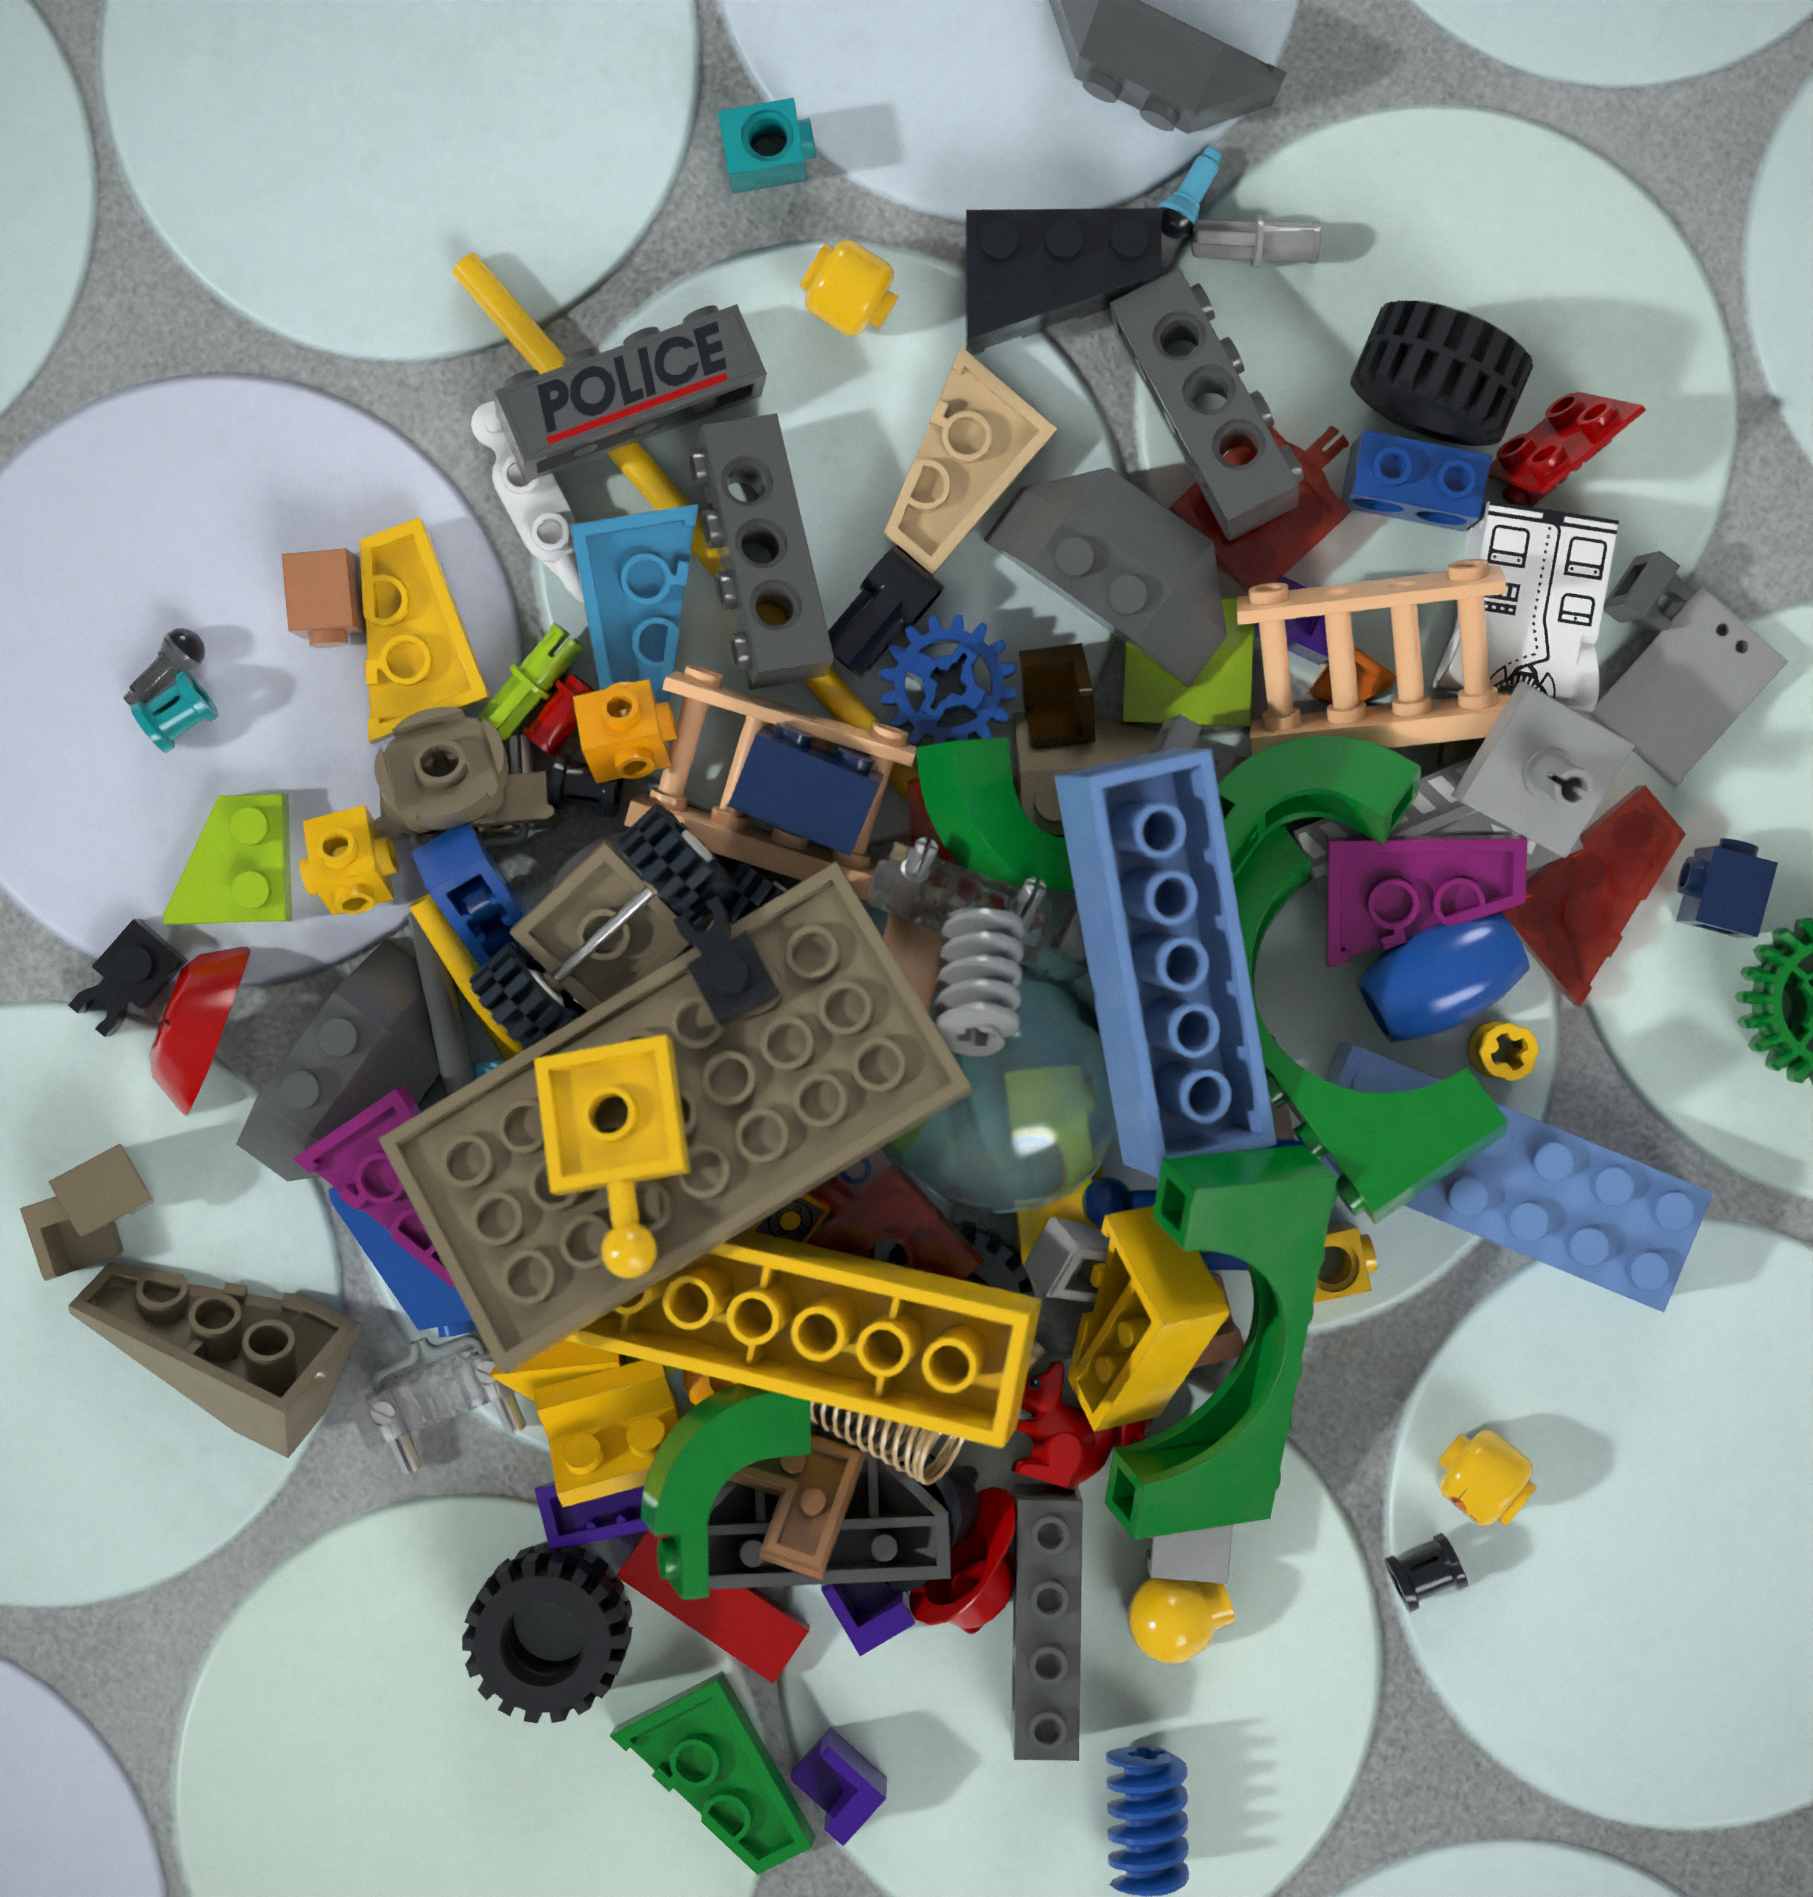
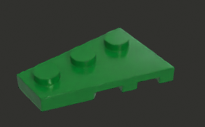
M723 1671L617 1725L610 1734V1737L625 1751L631 1748L654 1769L652 1777L668 1792L674 1788L701 1814V1823L757 1875L812 1848L816 1835Z

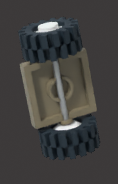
M654 804L617 839L620 849L629 857V862L605 839L511 928L509 933L523 948L521 949L517 943L508 942L469 979V982L472 984L471 989L473 993L480 997L478 1001L483 1008L491 1011L493 1014L491 1018L497 1025L502 1024L507 1030V1035L514 1042L518 1040L524 1050L585 1013L583 1007L587 1011L592 1010L671 962L689 945L680 935L673 920L681 916V914H685L692 924L694 923L696 926H699L713 913L706 901L718 896L724 903L738 890L736 883L730 878L731 876L727 870L719 865L718 859L705 848V845L690 832V829L685 824L680 823L676 816L669 810L667 811L662 805Z

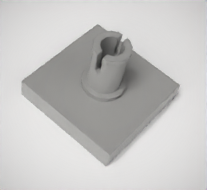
M1519 681L1453 791L1452 796L1566 859L1635 745L1526 683Z

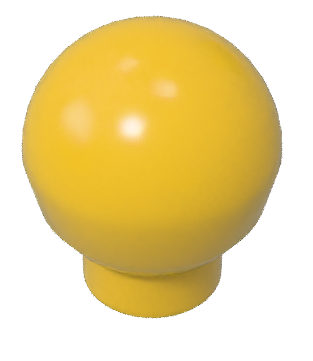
M1150 1577L1138 1586L1132 1595L1128 1607L1127 1621L1134 1642L1146 1655L1160 1662L1176 1664L1189 1661L1205 1650L1213 1638L1214 1630L1235 1622V1615L1229 1595L1222 1583Z

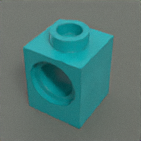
M794 98L717 111L733 194L807 181L805 159L816 158L815 143L810 118L797 119ZM773 134L785 140L786 145L783 150L774 156H762L752 149L754 143L764 135Z

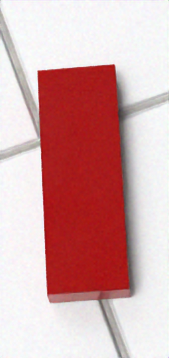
M651 1530L645 1531L618 1570L616 1577L774 1684L808 1634L810 1625L755 1587L709 1589V1597L682 1600L668 1582V1579H662L659 1572L657 1559L659 1538H667V1535L655 1536Z

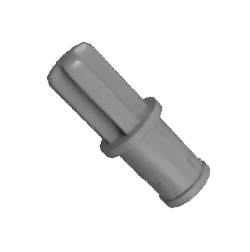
M1256 214L1253 221L1198 219L1195 221L1191 233L1192 255L1196 258L1250 260L1252 267H1259L1261 261L1308 262L1309 264H1317L1321 245L1320 222H1313L1311 224L1264 221L1263 215Z

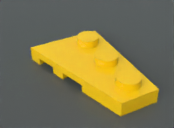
M418 517L361 539L363 617L366 619L368 660H365L366 684L369 685L370 719H367L368 742L375 744L393 737L392 730L402 720L417 712L436 707H453L464 710L492 699L424 520Z

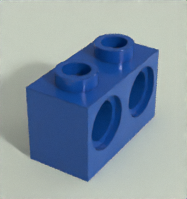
M1364 430L1351 445L1339 507L1463 532L1480 519L1492 455Z

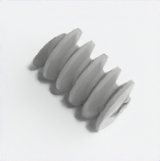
M962 908L946 915L943 922L944 926L940 933L942 950L939 953V967L941 972L937 977L939 996L935 1004L938 1019L934 1025L950 1051L967 1056L988 1057L1000 1052L1005 1047L1003 1037L1014 1034L1020 1028V1018L1014 1010L1021 1005V993L1015 987L1021 983L1023 976L1022 968L1017 964L1024 956L1023 944L1019 940L1025 934L1024 921L1017 915L1004 910Z

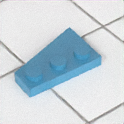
M699 504L570 524L600 690H604L618 682H638L649 679L657 702L670 701L671 692L662 690L665 677L674 672L683 598L690 566L691 544Z

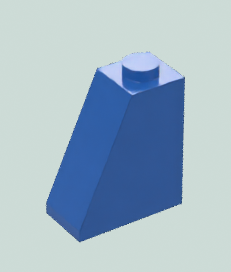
M335 1187L328 1189L331 1204L418 1331L438 1328L439 1337H451L477 1330L456 1287L452 1288L393 1241L391 1239V1232L362 1209L356 1211L338 1196L340 1194L339 1190Z

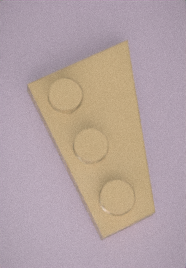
M962 346L959 347L940 399L936 403L915 460L912 462L884 530V537L889 542L901 548L932 576L938 572L1054 437L1057 431L1054 425Z

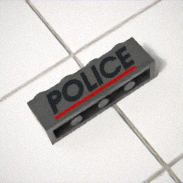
M736 304L719 310L715 305L702 307L688 314L683 319V324L663 331H659L658 327H647L629 335L623 341L624 345L602 353L597 348L585 349L568 357L560 368L543 374H539L537 370H527L508 378L503 383V388L495 390V408L524 481L528 482L762 396L767 373L738 305Z

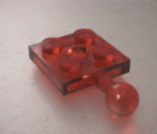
M897 1162L891 1165L857 1197L837 1175L814 1188L818 1195L834 1211L836 1216L806 1244L875 1260L874 1250L877 1242L882 1239H893L899 1242L906 1251V1267L959 1280H964L985 1261Z

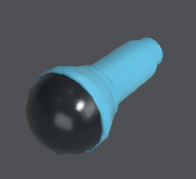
M1206 147L1203 154L1196 158L1179 190L1159 204L1158 208H1161V232L1166 237L1179 240L1187 238L1192 233L1195 221L1199 219L1200 202L1219 170L1218 164L1222 154L1215 148Z

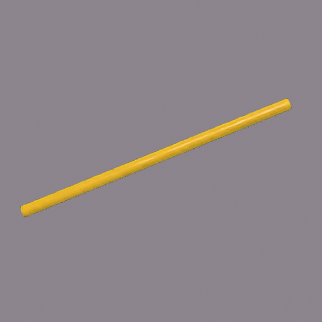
M475 252L463 257L454 266L452 275L533 369L537 370L539 374H543L562 367L563 362L567 358ZM638 441L607 452V455L655 510L691 505V502ZM697 512L691 552L716 580V572L723 571L718 548H708L703 533L702 515ZM769 603L756 606L758 616L765 623L778 626L787 622L784 612L778 606ZM830 666L824 677L803 681L837 721L868 731L873 722L880 723L832 666ZM894 762L888 781L941 841L925 806L918 766L915 763L910 767Z

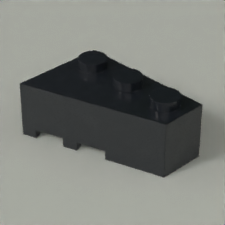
M1161 208L966 210V351L971 355L984 352L987 347L1020 336L1025 338L1040 333L1043 328L1075 317L1081 319L1110 309L1112 301L1159 278L1162 274Z

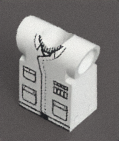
M1489 501L1482 505L1480 519L1468 527L1463 560L1485 559L1488 561L1489 566L1500 565L1506 580L1507 594L1484 596L1491 686L1497 689L1505 685L1516 688L1519 681H1522L1572 710L1593 712L1596 709L1599 695V668L1594 644L1599 636L1619 520ZM1456 603L1453 622L1454 631L1437 665L1432 687L1458 692L1464 689L1458 604Z

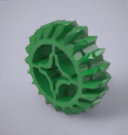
M1800 918L1795 921L1794 933L1788 928H1777L1772 932L1775 948L1766 944H1759L1753 949L1755 957L1763 965L1761 968L1743 967L1740 971L1741 976L1746 980L1754 982L1752 991L1737 992L1734 997L1737 1002L1751 1004L1752 1013L1743 1015L1737 1021L1739 1026L1747 1029L1758 1028L1759 1030L1751 1038L1747 1046L1754 1052H1763L1770 1049L1765 1060V1066L1768 1069L1780 1071L1787 1067V1080L1794 1083H1803L1809 1077L1813 1085V1051L1805 1047L1813 1038V971H1803L1797 966L1800 961L1813 953L1812 918ZM1784 989L1790 995L1792 1001V1011L1786 1021L1782 1008Z

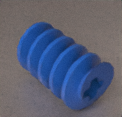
M1129 1746L1108 1751L1106 1753L1107 1763L1123 1767L1124 1773L1111 1775L1106 1778L1107 1788L1115 1792L1124 1793L1125 1798L1110 1801L1107 1804V1812L1115 1818L1125 1819V1823L1111 1826L1107 1829L1108 1840L1114 1843L1126 1845V1849L1112 1851L1108 1854L1109 1866L1126 1871L1125 1875L1112 1879L1109 1885L1118 1891L1138 1896H1162L1173 1893L1184 1887L1189 1880L1188 1866L1183 1862L1189 1853L1187 1839L1182 1836L1188 1829L1187 1814L1182 1811L1188 1802V1794L1186 1788L1181 1785L1188 1776L1186 1763L1179 1757L1158 1747Z

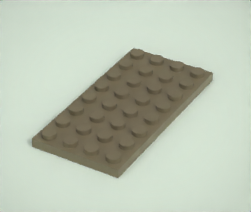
M837 862L732 924L731 938L746 931L753 940L781 994L778 997L721 1027L715 1021L686 965L701 956L699 949L692 948L378 1138L500 1372L509 1373L974 1092L973 1087ZM667 1035L673 1041L690 1173L634 1182L639 1224L648 1229L653 1235L657 1245V1256L654 1264L645 1274L636 1278H622L613 1274L605 1266L601 1254L603 1240L613 1228L607 1187L560 1196L550 1193L534 1059ZM613 1097L605 1100L598 1107L595 1117L596 1125L600 1132L610 1134L620 1130L628 1119V1106L623 1098Z

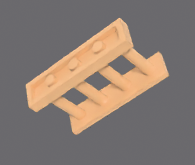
M1465 559L1450 563L1447 572L1288 590V584L1265 583L1249 588V595L1237 596L1238 625L1259 623L1268 711L1262 714V718L1250 720L1252 756L1279 743L1312 736L1351 737L1369 741L1386 748L1486 738L1510 698L1509 691L1498 692L1496 687L1491 686L1484 596L1507 594L1506 580L1500 565L1489 566L1488 561L1485 559ZM1457 599L1464 689L1458 691V697L1432 699L1430 694L1424 693L1417 604ZM1390 607L1398 696L1392 699V704L1366 707V703L1360 701L1358 697L1351 612ZM1324 615L1333 703L1327 706V711L1301 714V710L1293 705L1285 619Z
M686 665L684 673L674 671L666 676L662 690L684 696L676 724L678 739L672 740L669 748L672 766L663 769L659 787H652L650 794L640 792L630 801L624 825L631 827L657 803L674 814L680 823L685 824L690 829V832L700 839L709 852L802 881L837 862L858 898L871 902L882 866L870 863L872 855L866 851L893 763L897 762L912 767L916 759V747L919 746L906 743L909 734L901 729L875 722L871 724L868 731L721 685L723 675L698 666ZM709 704L746 715L720 806H713L711 813L687 806L689 798L683 795ZM777 722L786 723L812 734L814 737L811 745L828 752L833 742L868 753V757L874 760L872 770L884 774L856 846L850 856L836 850L831 851L809 844V839L775 825L772 832L748 825L750 818L748 815L728 807L754 737L763 726L770 727L771 723L776 725Z

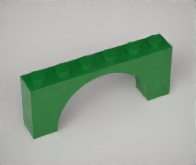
M1281 825L1271 831L1260 842L1233 880L1269 1099L1276 1109L1285 1103L1288 1105L1301 1123L1293 1129L1301 1145L1305 1146L1318 1159L1325 1156L1339 1175L1336 1182L1337 1194L1349 1211L1356 1216L1364 1210L1375 1225L1504 1137L1507 1131L1508 1120L1468 1068L1438 1083L1415 1090L1390 1093L1364 1092L1338 1086L1311 1074L1291 1059L1275 1042L1264 1025L1256 1006L1254 995L1256 962L1263 939L1275 916L1299 889L1312 880L1310 860L1286 828Z
M1303 1145L1162 1158L1152 1218L1184 1251H1214L1244 1260L1251 1277L1254 1306L1252 1322L1243 1350L1227 1378L1212 1396L1191 1415L1166 1431L1146 1440L1113 1449L1105 1504L1133 1540L1271 1518L1275 1492L1279 1488L1281 1481L1280 1467L1286 1437L1291 1430V1411L1297 1381L1302 1375V1355L1308 1325L1312 1321L1314 1314L1313 1299L1319 1269L1325 1258L1324 1243L1331 1208L1334 1206L1337 1197L1336 1182L1338 1176Z

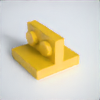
M647 1360L533 1389L536 1411L549 1441L556 1493L562 1508L644 1486L650 1466L659 1447L668 1433L682 1418L664 1365Z

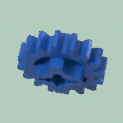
M936 615L929 616L928 633L921 635L918 630L910 625L905 629L907 641L910 645L904 649L891 644L888 648V654L898 664L896 668L880 669V679L894 684V690L880 696L882 706L898 705L900 711L891 720V725L895 728H901L909 723L914 728L911 733L910 744L918 745L925 736L934 738L933 744L944 743L946 740H969L968 736L974 733L979 739L992 738L987 723L992 720L1005 725L1010 716L1004 709L999 707L1000 701H1012L1017 698L1018 691L1016 689L1003 685V679L1009 678L1016 673V664L999 663L997 658L1005 650L1006 643L1000 640L988 646L983 641L987 630V625L983 622L972 633L963 631V615H955L951 629H942ZM937 644H958L953 654L934 659L925 653H921ZM979 657L985 663L990 674V695L986 693V690L976 685L973 667ZM961 661H965L961 667L959 686L965 693L962 696L950 693L945 700L942 699L936 709H932L936 702L938 684L932 677L935 674L946 677L951 670L955 671ZM906 675L911 676L914 681L922 686L925 700L920 706L918 713L912 708L906 695ZM964 710L968 714L976 716L970 722L960 726H938L946 714Z

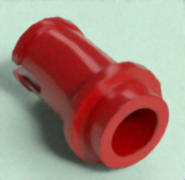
M571 673L565 681L557 679L554 684L558 690L531 724L523 730V733L533 743L553 757L559 753L558 750L578 727L573 697L596 691L574 673Z

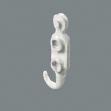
M491 401L482 404L475 410L472 416L471 427L477 440L491 448L496 454L492 480L502 503L530 553L561 578L565 588L576 600L584 603L570 524L577 523V520L552 473L528 482L524 481L497 417L495 402Z

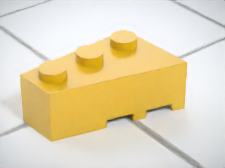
M1154 1205L1107 1214L1104 1217L1101 1232L1106 1238L1110 1237L1105 1263L1093 1265L1090 1283L1095 1288L1099 1287L1093 1312L1083 1313L1081 1316L1067 1376L1094 1432L1159 1417L1231 1312L1226 1303L1223 1289L1213 1279L1199 1251H1184L1152 1218Z

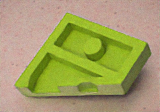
M288 795L218 796L163 914V925L292 921Z

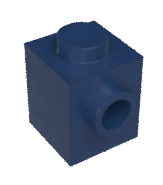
M1720 838L1718 846L1696 848L1694 856H1689L1685 860L1679 874L1677 890L1678 893L1683 894L1676 922L1736 938H1758L1778 862L1757 857L1758 846L1733 839Z

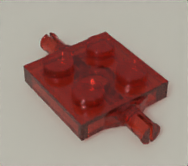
M1329 426L1305 451L1287 442L1273 427L1268 428L1279 448L1285 445L1291 447L1302 468L1304 480L1298 483V507L1231 541H1228L1197 482L1169 508L1171 512L1213 541L1217 570L1231 576L1248 595L1249 588L1253 586L1275 583L1281 579L1352 512L1330 488L1322 470L1344 448L1349 446L1347 439L1342 435L1326 451L1322 450L1340 432L1334 426ZM1234 447L1223 456V459L1232 465H1245L1251 462L1256 457V454L1247 447Z

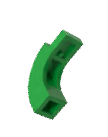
M1342 736L1298 738L1279 743L1251 756L1233 769L1217 786L1233 880L1260 842L1271 831L1287 822L1300 818L1322 817L1333 819L1356 829L1384 845L1418 796L1421 766L1381 745Z
M1008 737L957 740L916 747L921 791L930 820L949 853L963 868L982 882L1007 892L1019 893L1026 880L1031 877H1036L1034 889L1041 879L1046 884V892L1075 890L1066 839L1050 835L1038 828L1025 814L1018 801L1013 784Z
M735 1383L708 1396L690 1409L676 1423L662 1442L645 1481L641 1519L655 1536L667 1535V1538H659L657 1559L659 1572L662 1579H668V1582L682 1600L709 1597L708 1521L713 1502L723 1485L740 1469L756 1461L811 1454V1410L809 1400Z

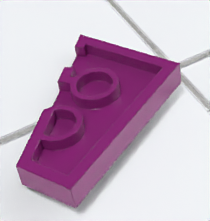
M1521 834L1389 836L1384 845L1368 836L1327 837L1325 964L1327 968L1349 962L1351 957L1381 947L1385 950L1406 943V938L1440 922L1446 926L1470 922L1526 903L1527 838Z
M404 1085L381 1098L294 1157L293 1160L310 1174L313 1172L319 1174L340 1191L338 1196L356 1211L360 1209L365 1211L391 1232V1239L453 1288L455 1285L378 1140V1138L422 1112Z

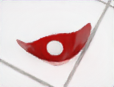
M237 947L196 956L180 970L149 1053L152 1078L185 1116L189 1114L215 1056L249 958L250 949L248 947Z

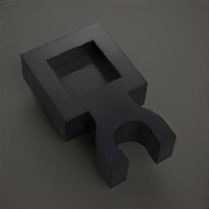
M715 896L706 901L714 915L713 925L707 931L696 932L690 919L685 914L675 918L673 922L680 935L691 946L699 949L701 953L700 957L686 965L715 1021L723 1027L781 994L747 932L745 931L731 938V916L723 901L718 896Z
M133 919L92 965V968L104 977L102 981L94 987L79 992L68 1006L76 1013H86L95 1000H101L106 1005L107 1015L95 1029L104 1037L113 1036L125 1020L128 1004L132 1002L139 1009L147 1008L188 960L142 919Z

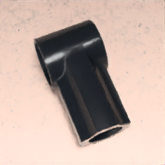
M894 545L866 576L859 588L862 592L828 630L834 658L861 679L885 653L900 632L910 625L913 627L939 597L945 586L901 548Z

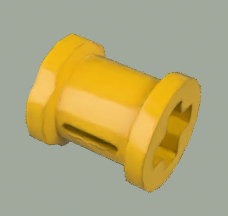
M1498 1021L1481 1024L1472 1032L1467 1045L1469 1061L1476 1071L1488 1077H1502L1510 1081L1523 1078L1534 1068L1535 1059L1539 1053L1536 1038L1529 1029L1518 1027L1512 1023ZM1496 1038L1511 1040L1513 1043V1047L1506 1052L1508 1063L1492 1060L1491 1054L1499 1049Z

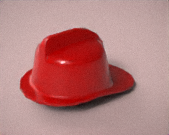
M992 1486L977 1492L980 1511L977 1526L967 1539L950 1550L951 1579H931L923 1587L911 1590L909 1595L910 1612L918 1622L930 1626L950 1622L968 1634H975L984 1624L993 1620L1009 1602L1016 1583L1013 1555L1008 1547L1015 1532L1017 1510L1014 1498L1006 1489Z

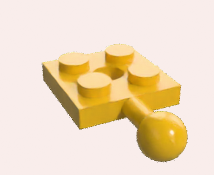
M660 1035L535 1058L534 1063L550 1193L560 1196L607 1187L613 1228L607 1233L602 1243L601 1254L603 1262L616 1276L622 1278L639 1277L645 1274L654 1264L657 1256V1245L651 1232L639 1224L634 1182L690 1173L673 1041L667 1035ZM609 1098H623L628 1106V1119L625 1125L617 1132L610 1134L601 1133L595 1120L598 1107Z

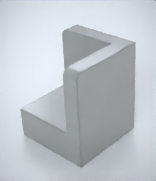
M1233 1525L1153 1537L1152 1550H1146L1145 1559L1150 1577L1228 1584Z

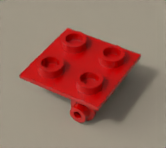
M1578 391L1567 394L1552 403L1545 412L1546 418L1528 433L1511 438L1498 449L1496 453L1497 458L1490 464L1488 478L1508 484V487L1502 491V495L1508 504L1534 507L1541 499L1555 489L1558 483H1563L1572 471L1580 469L1583 462L1586 463L1604 447L1609 445L1613 437L1644 413L1646 409L1640 404Z

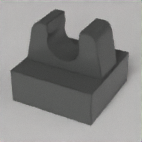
M1657 551L1634 558L1606 599L1603 611L1619 623L1632 622L1653 632L1668 630L1673 622L1659 612L1658 601L1660 597L1664 594L1675 603H1682L1689 600L1692 592L1676 574L1680 565L1663 552Z

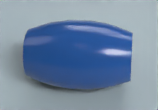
M1500 911L1470 922L1446 926L1440 922L1406 938V943L1391 947L1382 953L1357 980V985L1377 1026L1387 1040L1393 1043L1429 1037L1455 1028L1483 1013L1502 999L1529 971L1530 964L1520 939L1509 921Z

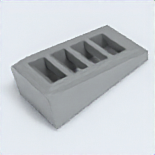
M1051 1217L1025 1260V1270L1047 1297L1095 1303L1099 1287L1095 1288L1090 1283L1093 1265L1105 1263L1110 1237L1106 1238L1101 1229L1068 1219Z

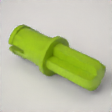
M555 622L520 666L516 663L511 665L509 669L513 674L478 716V721L482 724L483 718L494 726L502 741L509 739L542 698L547 701L551 699L553 695L549 690L579 654L586 650L576 638L573 640L568 638L570 633ZM567 639V641L564 643V645H563V646L558 650V652L555 654V652L557 651V649H558V648L563 644V642Z

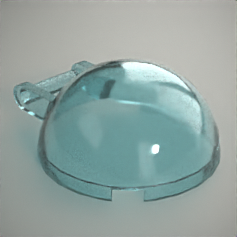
M1061 959L1048 968L1029 962H1019L1017 964L1022 968L1023 975L1021 983L1015 987L1021 993V1005L1014 1010L1019 1015L1020 1028L1014 1034L1003 1037L1005 1047L1000 1052L988 1057L967 1056L951 1051L973 1087L974 1092L888 1143L894 1157L913 1180L940 1199L951 1204L957 1201L974 1207L992 1209V1213H1011L1040 1208L1070 1194L1095 1174L1118 1139L1095 1002L1085 990L1073 982L1088 973V971L1065 959ZM937 986L929 1010V1016L934 1024L938 1019L935 1008L936 999L939 996Z

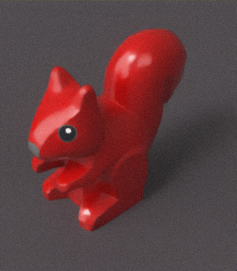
M1053 1361L1044 1372L1026 1377L1021 1409L1031 1413L1032 1418L1018 1419L1016 1431L1031 1437V1448L1028 1457L1016 1459L1012 1463L1011 1471L1076 1491L1080 1483L1088 1480L1104 1467L1113 1447L1116 1448L1134 1444L1136 1441H1143L1149 1426L1152 1425L1153 1418L1094 1432L1083 1408L1062 1402L1065 1374L1064 1363L1062 1361Z

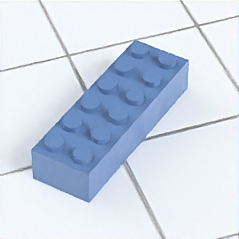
M1174 748L1054 775L1123 1165L1159 1178L1162 1158L1254 1150L1277 1145L1211 749Z
M1341 1041L1324 1079L1327 1082L1344 1088L1376 1093L1415 1090L1442 1081L1357 1045ZM1495 1103L1508 1120L1506 1135L1404 1204L1406 1207L1651 1308L1665 1312L1713 1192ZM1325 1156L1319 1159L1338 1176L1337 1178H1339V1175L1336 1173V1171L1328 1162Z

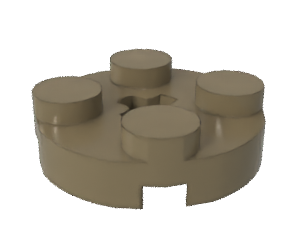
M436 707L417 712L405 718L392 730L395 738L387 744L384 753L380 747L375 758V776L387 806L393 813L403 819L406 827L419 833L451 829L468 824L482 815L491 814L502 806L505 799L503 789L508 779L509 764L501 737L491 723L482 718V724L476 719L466 717L463 709ZM440 759H447L450 766H457L454 771L446 776L432 777L427 775L435 771L434 762Z

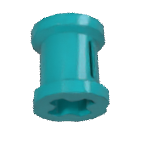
M184 669L175 675V684L148 703L138 701L130 708L135 720L144 733L165 753L175 748L174 740L200 721L205 719L212 722L219 717L218 710L207 692Z

